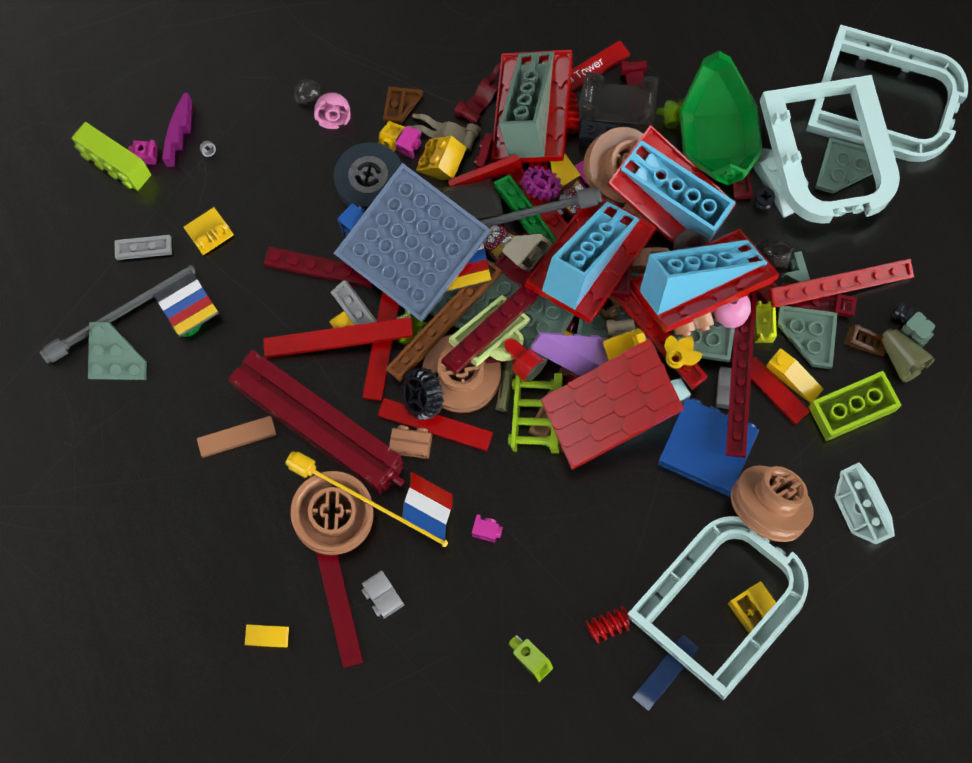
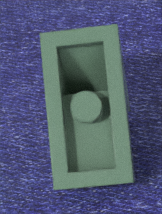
M802 252L793 253L789 261L792 272L785 273L782 281L787 284L809 281L810 277Z

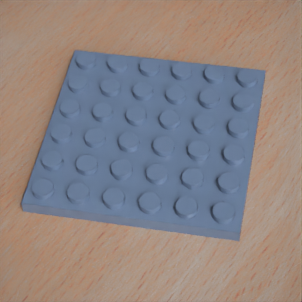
M402 163L334 254L423 322L492 230Z

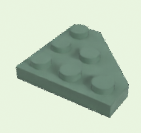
M830 137L815 189L833 194L872 175L873 172L866 147Z
M779 306L777 326L812 367L832 369L838 313Z
M89 322L88 379L146 380L147 361L119 334L116 328L108 322Z

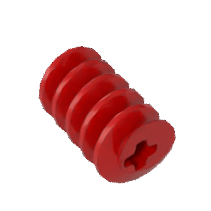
M570 92L566 134L577 133L581 130V126H579L581 122L578 119L580 117L578 113L579 107L577 106L578 100L575 99L577 95Z
M623 605L621 606V612L617 608L613 609L614 615L609 611L606 612V618L600 614L599 621L594 617L591 618V624L585 620L592 639L597 643H600L599 636L607 640V633L615 637L614 630H617L619 634H622V627L629 631L630 620Z

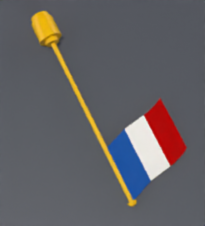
M292 451L288 456L285 465L291 471L304 478L315 474L442 544V547L447 546L448 542L445 540L446 523L452 508L453 498L452 494L411 472L410 488L404 501L401 518L316 471L315 460L306 455Z

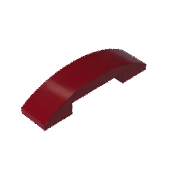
M781 283V286L790 285V284ZM838 294L837 296L830 295L793 303L788 306L838 313L837 316L853 317L855 315L857 298Z

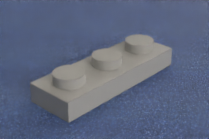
M170 235L115 240V258L117 260L172 255Z
M343 280L331 291V294L354 325L377 322L348 281Z

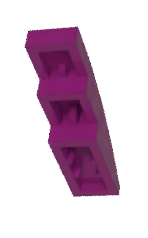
M184 93L180 99L167 130L162 158L167 167H174L175 150H182L183 134H190L192 100L188 93Z

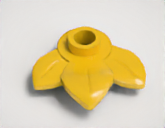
M670 335L665 341L666 363L671 368L677 369L683 365L692 366L700 361L702 353L693 351L694 341L692 336L677 341L674 336ZM677 357L679 361L674 362L672 358Z

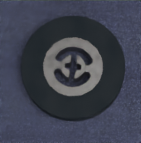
M366 142L349 148L340 156L334 168V184L341 200L348 207L353 203L357 207L361 206L366 211L400 167L401 161L393 150L379 143Z

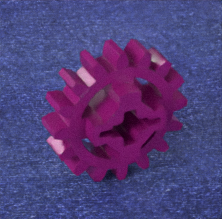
M534 166L533 169L529 167L524 172L521 181L524 184L523 189H528L527 194L532 193L533 198L537 196L540 201L543 198L546 201H549L550 198L555 200L561 191L562 184L560 183L561 179L556 178V173H550V169L544 170L543 166L541 169L537 166Z

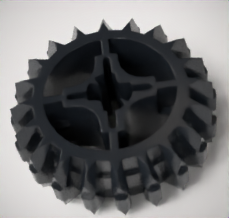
M412 369L408 374H405V379L402 380L403 385L401 389L403 393L401 395L404 398L402 402L406 404L405 409H409V415H413L414 418L419 420L435 417L440 413V409L443 408L442 403L445 401L442 398V395L445 393L442 392V385L439 383L440 379L436 378V373H432L431 369Z

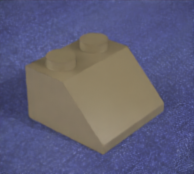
M542 234L514 236L505 243L502 252L517 266L529 273L549 251L553 243Z

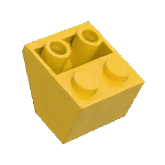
M453 136L429 139L425 145L424 153L418 161L416 171L440 180L452 179L455 177L467 147Z
M760 581L735 597L728 605L748 634H750L776 602Z

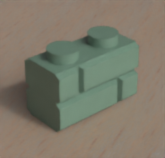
M917 312L900 331L920 347H923L934 335L932 331L935 325L930 320H926V317L921 312Z

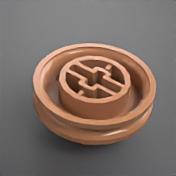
M629 127L614 128L599 135L589 145L584 157V174L589 187H599L601 197L618 206H624L627 202L608 186V182L643 136L642 132Z
M450 334L441 338L426 354L422 368L431 369L432 373L438 374L437 378L440 379L439 383L442 385V392L445 393L442 395V398L445 400L442 403L444 409L457 413L472 412L487 405L496 395L501 382L500 362L486 364L484 360L476 367L470 362L464 367L465 373L455 375L441 363L442 358L454 348L449 343V338L454 334Z
M753 466L747 468L731 489V502L739 518L751 530L767 539L778 542L793 541L804 532L813 519V506L805 483L793 471L784 467Z
M338 471L322 472L323 475L371 500L366 487L355 477ZM314 475L298 488L293 497L291 521L294 530L302 543L315 552L325 555H338L349 552L359 546L369 534L373 523V506L339 487H331L333 484ZM331 504H335L337 512L335 514L333 530H330L329 516H331ZM344 508L346 509V516H347V523H346V524H345L346 519H345ZM320 515L323 525H325L324 528L319 523Z

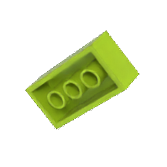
M84 122L71 138L76 144L74 147L81 152L80 155L85 160L89 161L91 159L95 162L94 165L102 171L104 169L107 170L112 178L115 180L119 178L122 180V184L129 189L134 188L139 191L151 176L141 158L87 122Z
M881 371L812 401L809 409L825 440L829 441L896 412L901 407V403L884 371Z

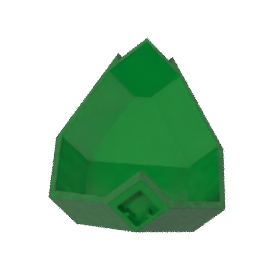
M720 51L703 59L679 110L683 155L716 181L731 185L743 180L763 153L758 106L730 56Z

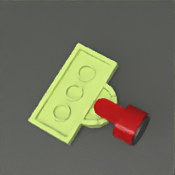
M503 295L497 298L449 338V343L453 347L457 346L501 306L507 298ZM524 313L521 314L481 351L471 363L477 367L489 356L500 361H511L514 364L512 371L524 382L532 381L543 369L545 363L544 359L536 352L523 347L524 338L519 331L529 323L530 318Z

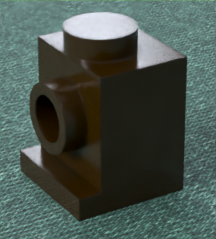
M610 295L598 314L605 321L616 319L620 314V304Z

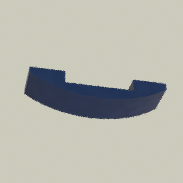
M682 635L676 643L691 658L699 649L685 635ZM668 653L632 698L649 711L684 666Z

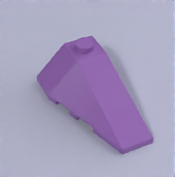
M540 332L530 346L531 350L579 376L596 369L608 361L603 341L606 338L598 335H590L588 337L581 336L580 334L570 336L563 335L562 333Z

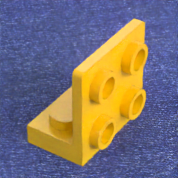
M637 328L604 340L603 345L608 361L645 341L644 332Z

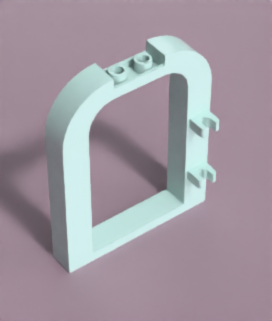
M840 25L821 83L831 80L840 51L857 55L859 59L864 61L871 59L902 68L901 71L906 73L913 71L942 81L948 91V100L937 135L929 139H918L887 130L895 158L910 162H923L941 154L956 134V131L952 130L955 119L952 118L954 113H957L960 103L962 104L968 94V81L962 67L954 59L942 53ZM825 97L815 100L806 131L865 147L858 121L822 111L821 108Z
M872 75L763 92L760 104L783 193L788 205L797 215L814 223H830L834 216L839 217L849 212L857 214L864 211L866 217L880 212L887 206L898 189L900 177ZM850 93L875 179L876 191L868 196L831 202L816 199L807 187L801 165V153L796 146L790 123V112L787 110L785 103Z
M736 516L719 518L705 526L628 613V617L633 623L723 700L799 613L808 592L807 572L798 556L792 552L786 557V553L779 547L774 548L769 544V539L758 535ZM730 539H742L751 544L786 574L789 582L788 588L712 676L651 623L722 543Z

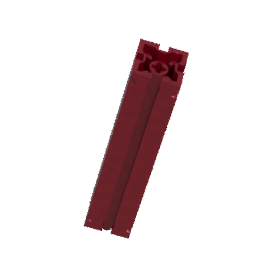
M253 349L243 360V365L237 368L228 379L239 393L243 394L366 485L373 488L377 493L386 492L392 482L399 487L404 484L405 480L398 476L403 470V461L400 454L391 450L386 444L267 359L261 357Z

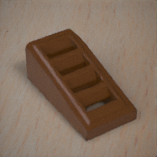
M857 324L849 327L844 344L884 357L886 352L881 341L882 335ZM872 338L871 346H869L870 339ZM880 341L879 348L876 349L877 342Z

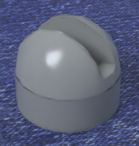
M204 141L200 144V151L204 156L210 157L215 153L216 147L212 142Z

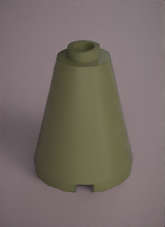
M890 328L882 335L881 341L902 382H908L921 374L920 371L924 367L927 369L935 360L930 353L898 329L892 330Z

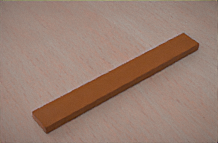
M487 260L492 281L460 289L385 368L387 372L401 382L405 378V374H408L503 274L502 270Z

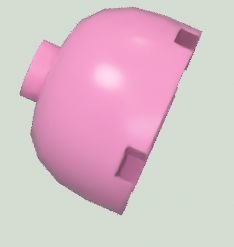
M323 94L315 103L314 118L324 128L337 129L339 128L338 125H346L350 120L349 103L341 94Z
M748 296L720 306L712 312L714 320L723 324L726 328L739 327L745 323L750 315L751 302Z

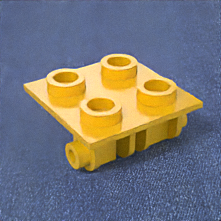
M214 207L183 227L203 255L234 235Z

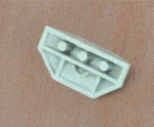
M763 148V153L753 168L763 185L775 193L774 203L784 218L795 212L790 208L785 199L772 149Z
M860 463L842 470L835 499L851 533L874 544L894 537L892 516L875 480Z

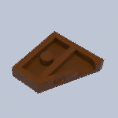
M388 86L383 121L402 124L423 96V90Z

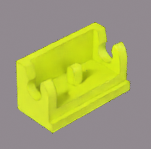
M758 301L755 307L754 343H774L777 337L776 308H772L770 301L767 304H762V301Z

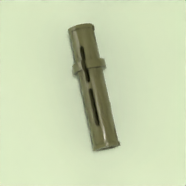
M511 361L504 362L503 369H501V382L495 408L498 411H508L512 379L515 377V373L512 371L514 364Z

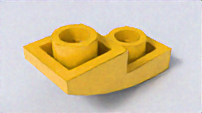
M248 624L246 625L245 645L288 647L289 627Z

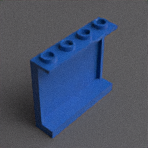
M687 398L683 405L684 410L678 416L657 465L730 497L731 489L741 474L759 429L754 424L748 422L745 458L725 456L728 414H722L717 408L712 406L706 407L697 399L691 398L690 400Z

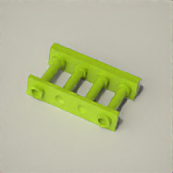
M554 373V379H551V381L524 382L517 375L516 378L512 379V389L515 390L512 434L508 435V445L511 446L513 452H517V444L547 445V447H550L551 453H559L560 443L549 418L519 417L520 406L543 407L541 399H521V388H539L555 391L563 387L562 373ZM519 425L548 426V428H551V435H547V437L518 436Z

